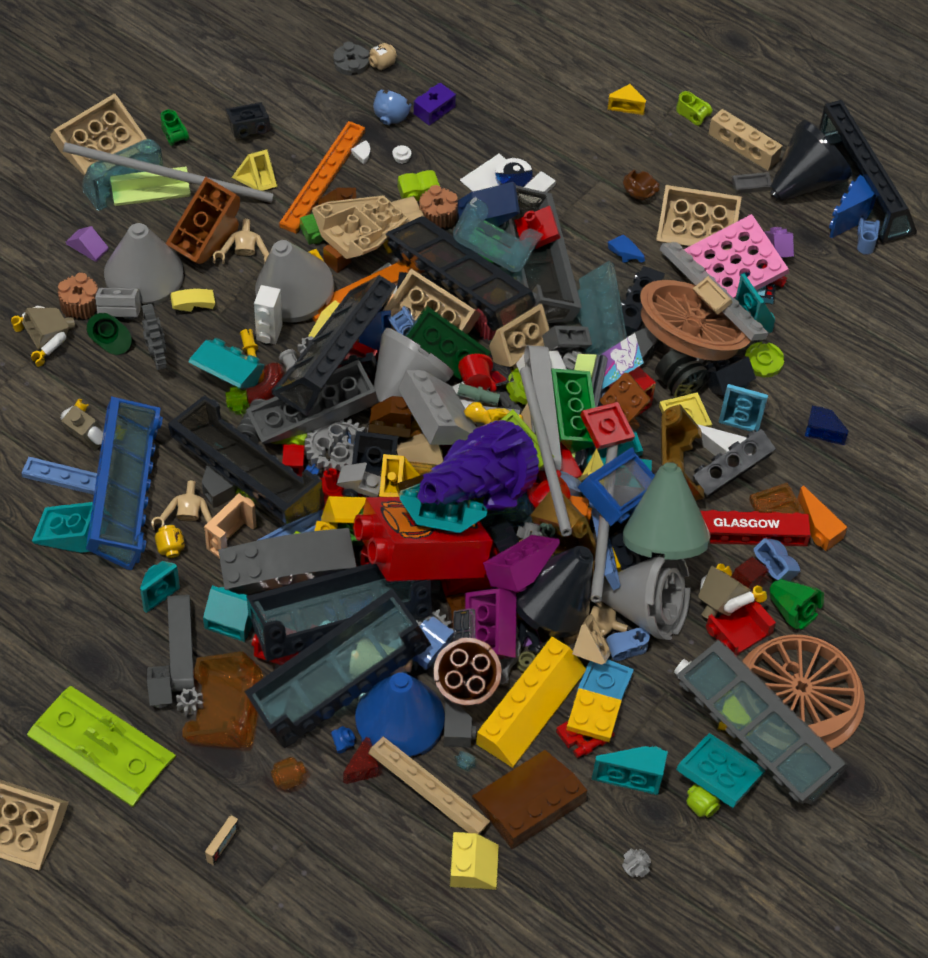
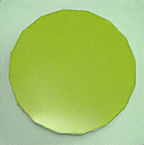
M757 342L746 350L745 356L749 357L756 376L763 378L772 377L782 370L784 355L780 348L774 344Z

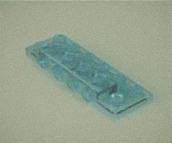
M607 261L579 279L580 289L577 291L582 309L577 314V318L582 323V327H588L592 346L584 351L585 354L601 355L627 338L614 264L610 261Z

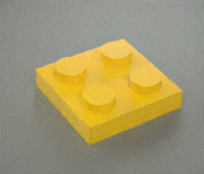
M579 688L566 730L610 742L622 700Z

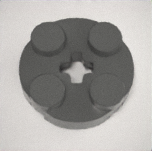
M345 42L333 54V63L336 70L344 75L365 72L369 67V51L352 42Z

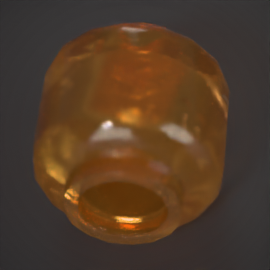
M288 757L276 762L273 770H271V776L276 787H281L283 790L301 785L303 775L306 774L303 762H297L294 757Z

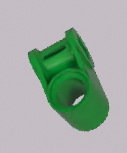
M170 109L164 110L160 116L161 128L169 145L173 146L174 143L182 140L188 141L187 129L182 124L177 113Z

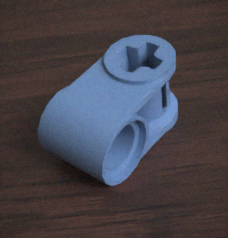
M860 218L857 230V249L862 254H871L874 251L878 238L879 220L872 222Z
M403 306L402 310L395 315L388 316L395 330L404 336L415 322L406 306Z
M636 628L608 636L606 642L613 660L621 661L632 656L644 654L648 649L650 635L644 629Z

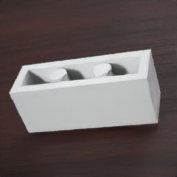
M261 285L254 302L256 340L276 345L282 329L281 289Z

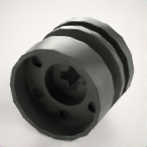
M675 349L664 355L655 368V373L667 385V388L675 398L697 393L709 378L708 370L700 361H697L696 357L689 356Z

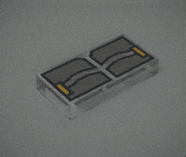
M475 609L454 611V641L461 638H475Z

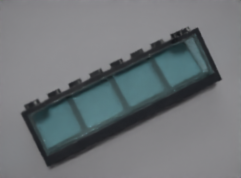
M391 588L244 692L269 731L286 748L294 744L307 732L314 730L318 724L331 718L335 712L351 704L362 693L368 692L372 686L389 677L399 667L405 666L409 660L425 652L431 646V643L401 599Z

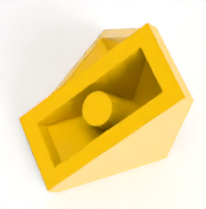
M383 454L379 497H399L395 484L419 476V473L405 456Z
M329 496L321 516V521L354 523L355 516L359 514L364 506L366 497Z

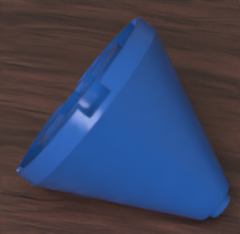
M402 672L381 680L372 686L368 692L364 693L357 704L355 714L356 729L361 737V741L369 750L384 736L409 757L418 754L424 755L436 745L442 735L445 719L444 708L437 694L423 682Z

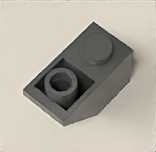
M207 465L202 479V490L212 507L216 508L235 497L236 486Z

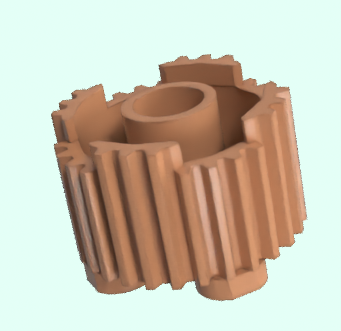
M434 185L420 197L419 209L424 217L440 228H446V226L447 228H452L457 219L458 198L455 193L449 192V189H441L440 186Z
M77 273L75 277H68L67 280L64 279V281L59 283L58 297L60 307L66 317H80L87 320V318H91L94 315L95 311H97L95 296L98 287L96 282H93V279L87 277L85 273Z

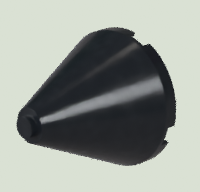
M802 120L796 126L770 185V194L776 201L778 199L784 201L842 184L852 178L853 172L839 150L834 145L831 146L824 139L826 136L807 120Z
M576 546L552 555L535 581L526 586L525 590L516 592V612L528 625L536 630L539 627L550 631L549 636L558 638L571 637L580 632L582 624L590 614L593 555L587 547Z

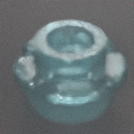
M460 751L458 756H455L457 766L465 770L475 767L474 762L476 758L471 754Z

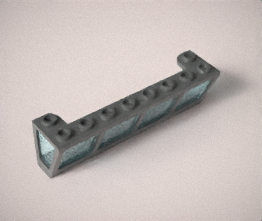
M716 641L676 675L681 680L679 684L687 692L690 691L693 695H696L694 699L702 707L707 706L712 711L710 715L718 723L722 721L727 726L725 730L734 739L738 737L743 742L741 746L749 754L754 753L759 758L757 762L765 770L769 768L775 774L773 778L781 786L785 784L791 790L789 794L797 802L812 805L849 767L830 746L723 642Z

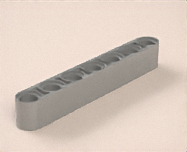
M527 345L524 352L525 367L530 369L551 453L554 455L555 468L560 471L562 461L549 348ZM531 418L532 431L536 435L533 421Z

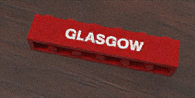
M700 511L710 532V544L758 545L763 539L778 540L784 546H807L810 539L809 514L798 512Z

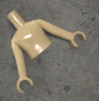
M243 219L242 231L231 234L223 248L213 254L214 264L216 258H222V264H224L225 254L234 241L235 253L238 255H254L255 244L257 243L264 255L265 263L269 252L261 237L250 231V220Z
M188 481L186 494L173 498L162 515L153 518L151 522L153 530H155V525L158 523L162 524L161 527L165 526L164 521L177 505L178 512L176 517L180 520H198L200 507L206 522L208 523L212 519L206 501L202 497L195 495V481Z
M602 601L594 602L598 607L593 606L590 614H593L603 636H606L612 629L619 632L627 631L628 625L616 621V611L605 605ZM579 633L564 638L565 643L573 644L578 638Z

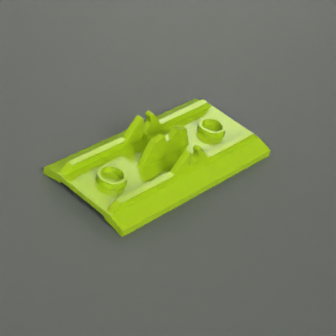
M71 685L61 693L27 733L29 738L131 807L136 805L143 793L163 769L176 758L175 754Z

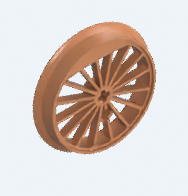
M659 280L647 284L642 289L640 294L642 303L641 317L645 326L660 341L679 352L705 360H726L736 355L739 349L746 347L751 342L723 312L717 315L694 292L693 288L696 285L674 280Z
M785 635L757 646L743 659V662L754 673L779 683L765 684L772 691H781L775 694L780 699L787 697L783 700L786 704L792 701V710H794L796 704H799L800 718L804 722L805 703L814 721V724L808 726L832 749L844 743L856 731L864 713L865 697L863 686L848 658L830 643L807 635ZM785 650H797L798 663L790 661ZM802 650L815 653L804 678ZM779 651L785 662L783 667L770 654ZM817 655L829 661L807 679ZM764 659L780 676L756 665ZM832 665L841 672L815 681ZM787 671H793L795 674L792 676ZM845 679L849 688L822 687V685ZM741 681L733 688V694L751 721H753L761 714L756 706L766 702L762 698L753 700L750 694V689L752 688L744 681ZM824 694L851 695V706ZM820 701L846 712L835 716ZM813 705L828 719L820 721ZM772 712L754 727L753 733L765 743L777 749L787 751L801 737L793 729L785 730L786 722H784L782 728L771 723L769 719L776 714V712ZM805 743L794 753L815 754L817 752L809 744Z

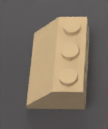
M542 304L537 305L496 331L489 345L495 363L511 367L524 355L527 345L544 346L542 335L549 331V326Z

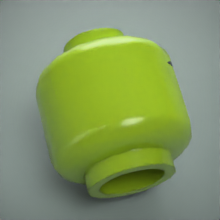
M695 784L688 790L687 805L698 817L706 816L709 818L720 808V799L701 786Z

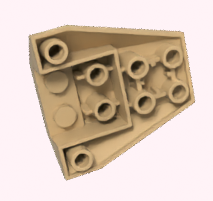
M385 196L331 201L312 209L321 237L346 259L364 255L378 249L387 240L385 234L388 231L403 225L408 220V216Z

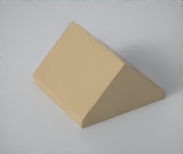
M424 433L397 441L396 449L398 455L405 456L419 475L431 472L433 467L444 462L441 446L430 445Z
M590 614L581 626L572 654L602 665L606 663L611 653L593 614Z

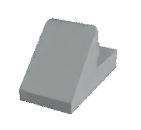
M367 463L345 465L341 467L336 485L355 490L369 497H377L380 490L381 477L365 472Z

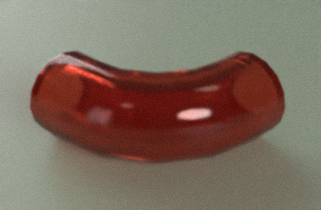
M280 363L267 364L263 369V381L256 386L246 388L249 406L255 399L267 401L275 397L272 395L271 390L284 376L283 366Z

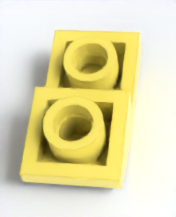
M186 289L172 292L170 295L172 308L181 311L192 312L194 306L213 309L215 305L213 290Z

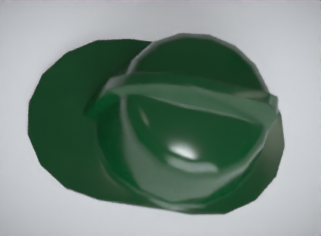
M107 313L94 314L87 323L88 336L110 354L119 355L129 349L132 341L130 331L112 315Z

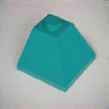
M161 561L159 564L151 566L145 573L140 587L145 613L180 589L178 569L175 563Z

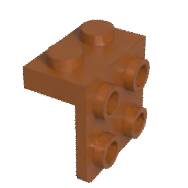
M623 373L599 401L603 405L618 402L632 431H636L641 425L635 418L647 406L650 398L629 373Z

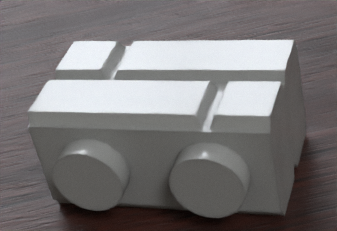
M99 288L96 293L97 314L107 313L113 317H124V319L131 320L138 317L141 311L139 289Z

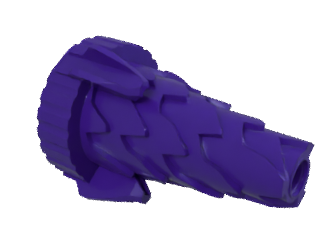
M496 420L474 429L468 435L467 440H457L444 457V462L433 467L431 472L423 475L424 479L421 481L417 497L422 503H435L437 505L440 503L446 505L454 501L460 503L473 498L485 497L483 506L488 510L502 511L505 508H514L517 506V499L522 497L527 490L531 489L533 483L536 482L539 472L537 450L527 433L513 422Z

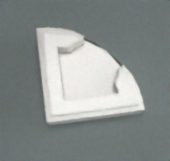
M366 140L351 149V154L363 164L368 161L370 155V146Z

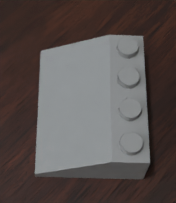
M406 370L398 390L429 444L453 445L459 439L467 440L468 435L477 427L469 417L465 416V407L453 387L426 371Z

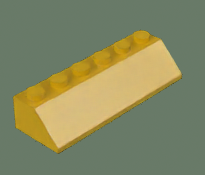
M554 637L550 638L479 729L476 745L514 768L586 671L578 657L572 654L573 651L570 647Z

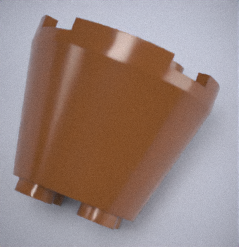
M461 638L450 643L440 651L434 664V679L439 691L447 700L457 705L474 706L485 702L496 692L501 681V664L497 654L487 643L475 638ZM471 673L472 677L468 679L466 684V680L463 679V677H467L468 674Z

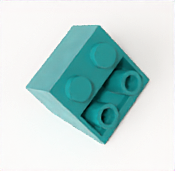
M212 585L203 616L204 629L245 642L253 626L248 615L247 595L237 594L225 590L224 587Z

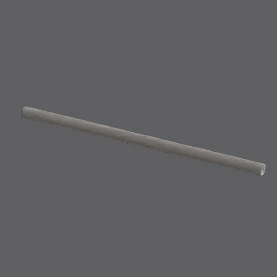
M67 142L64 143L63 152L196 185H201L205 178L204 176ZM209 178L237 195L269 203L272 202L273 193Z
M523 367L520 369V374L561 535L569 536L572 533L534 383L530 369Z
M618 445L607 447L606 464L617 457ZM615 471L606 476L603 482L604 488L612 497ZM601 514L591 590V601L596 603L602 600L610 526Z

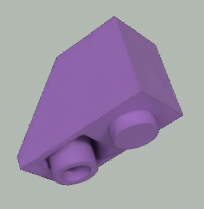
M772 227L770 231H764L780 257L794 256L793 233L788 232L787 229H782V227Z

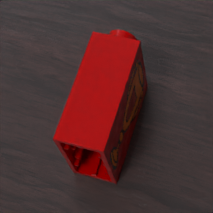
M366 497L363 514L355 516L353 525L356 540L364 542L368 549L370 563L378 565L387 581L484 578L486 570L483 563L489 559L493 540L479 521L461 533L421 526L415 523L399 497Z

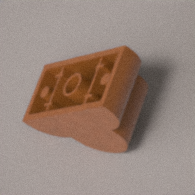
M205 177L166 244L196 263H204L212 256L214 251H220L231 234L237 232L239 224L235 216L240 206L239 196Z

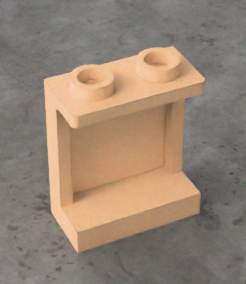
M238 493L204 526L207 550L219 559L218 550L227 548V540L243 524H246L253 530L257 527L255 504L250 498H245Z

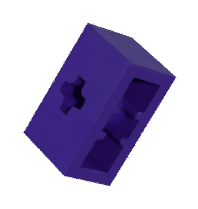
M439 83L415 99L414 115L427 125H431L455 108L456 94L442 83Z

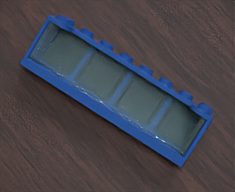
M111 396L106 410L86 550L127 570H132L134 564L139 563L141 553H144L146 547V540H143L144 533L140 531L141 527H144L146 520L143 509L147 507L148 497L145 494L146 491H149L151 479H148V474H151L153 467L150 457L154 455L155 445L152 442L156 439L158 429L161 428L163 417L160 416L159 407Z

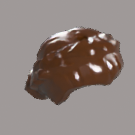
M633 170L624 177V189L635 199H647L660 190L659 183L648 172L636 173V170Z

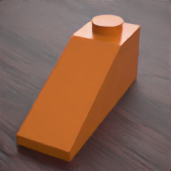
M802 486L797 499L802 513L809 514L811 538L816 545L821 546L827 551L844 539L848 527L805 486Z

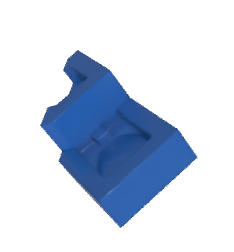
M625 235L607 242L608 249L622 256L623 262H628L631 259H637L639 262L645 261L642 252Z

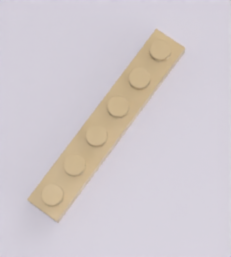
M384 736L370 749L369 754L468 833L479 835L490 822Z

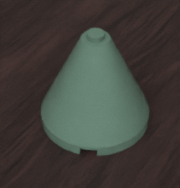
M665 463L664 466L658 469L624 527L623 542L627 548L637 554L652 558V552L665 554L664 559L675 560L691 558L702 554L708 549L710 532L681 468L675 463Z

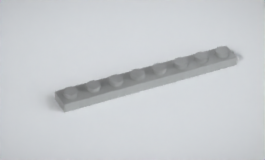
M662 243L660 251L695 285L709 276L731 298L733 303L722 312L751 341L766 339L768 332L763 328L762 324L757 322L750 312L745 310L725 288L721 287L716 282V279L710 276L704 270V267L699 265L679 243Z

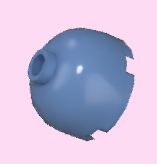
M383 90L377 92L373 105L377 117L386 125L402 122L406 119L412 106L411 103L408 105L407 99L400 94L388 91L386 94L383 93Z

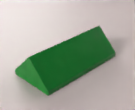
M552 368L560 442L572 453L595 446L580 416L583 410L595 408L590 371Z

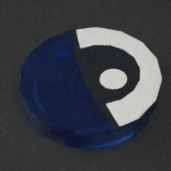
M517 158L505 159L496 167L495 179L498 185L514 182L517 186L524 187L532 180L533 171L531 166L524 160Z

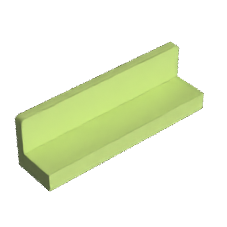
M187 167L172 168L187 172ZM148 172L110 176L115 206L190 196L188 182Z

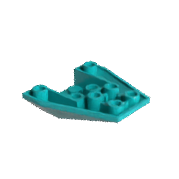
M421 483L401 490L399 494V499L415 523L421 526L461 533L487 515L486 507L474 499L465 500L460 503L454 501L446 505L443 503L438 505L435 503H422L417 497Z

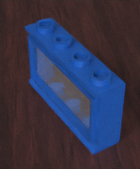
M632 447L590 474L577 488L608 524L612 526L616 522L623 523L633 514L655 475L635 454Z

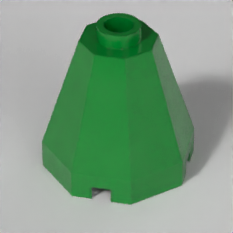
M779 579L773 582L769 589L771 600L787 623L795 629H805L816 619L818 615L815 612L817 607L821 609L824 605V592L815 587Z

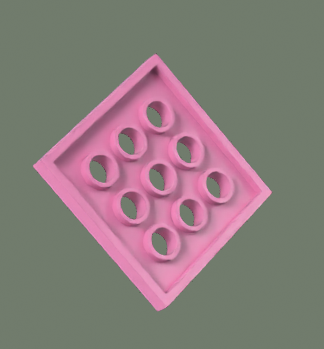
M752 214L684 249L734 299L736 298L740 275L744 272L750 273L747 278L756 290L789 274L788 267ZM742 236L749 237L747 241L739 240ZM725 245L732 246L729 250L722 249ZM751 250H758V253L755 255L748 254ZM708 254L715 255L712 259L705 258ZM733 259H741V262L738 264L731 263ZM759 264H767V267L764 269L757 268ZM718 267L724 268L721 273L714 272ZM727 281L733 282V284L729 287L723 286V284Z

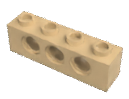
M723 109L711 119L708 133L710 136L768 171L779 161L783 146Z

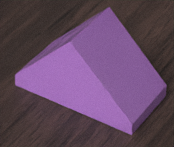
M92 226L77 230L66 241V245L95 262L109 250Z

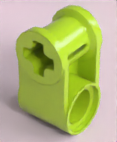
M684 91L679 95L676 111L693 124L701 125L703 119L712 114V107L693 93Z

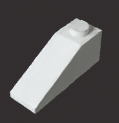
M697 424L701 428L702 438L698 439L696 437L694 439L716 456L719 453L725 454L729 451V446L737 441L739 443L746 440V437ZM746 447L744 449L745 453L752 455L754 447ZM729 458L727 460L728 465L731 467L739 464L736 458Z

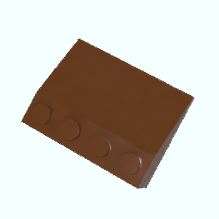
M543 750L472 795V798L509 847L514 849L585 803L587 789L572 771L549 752Z

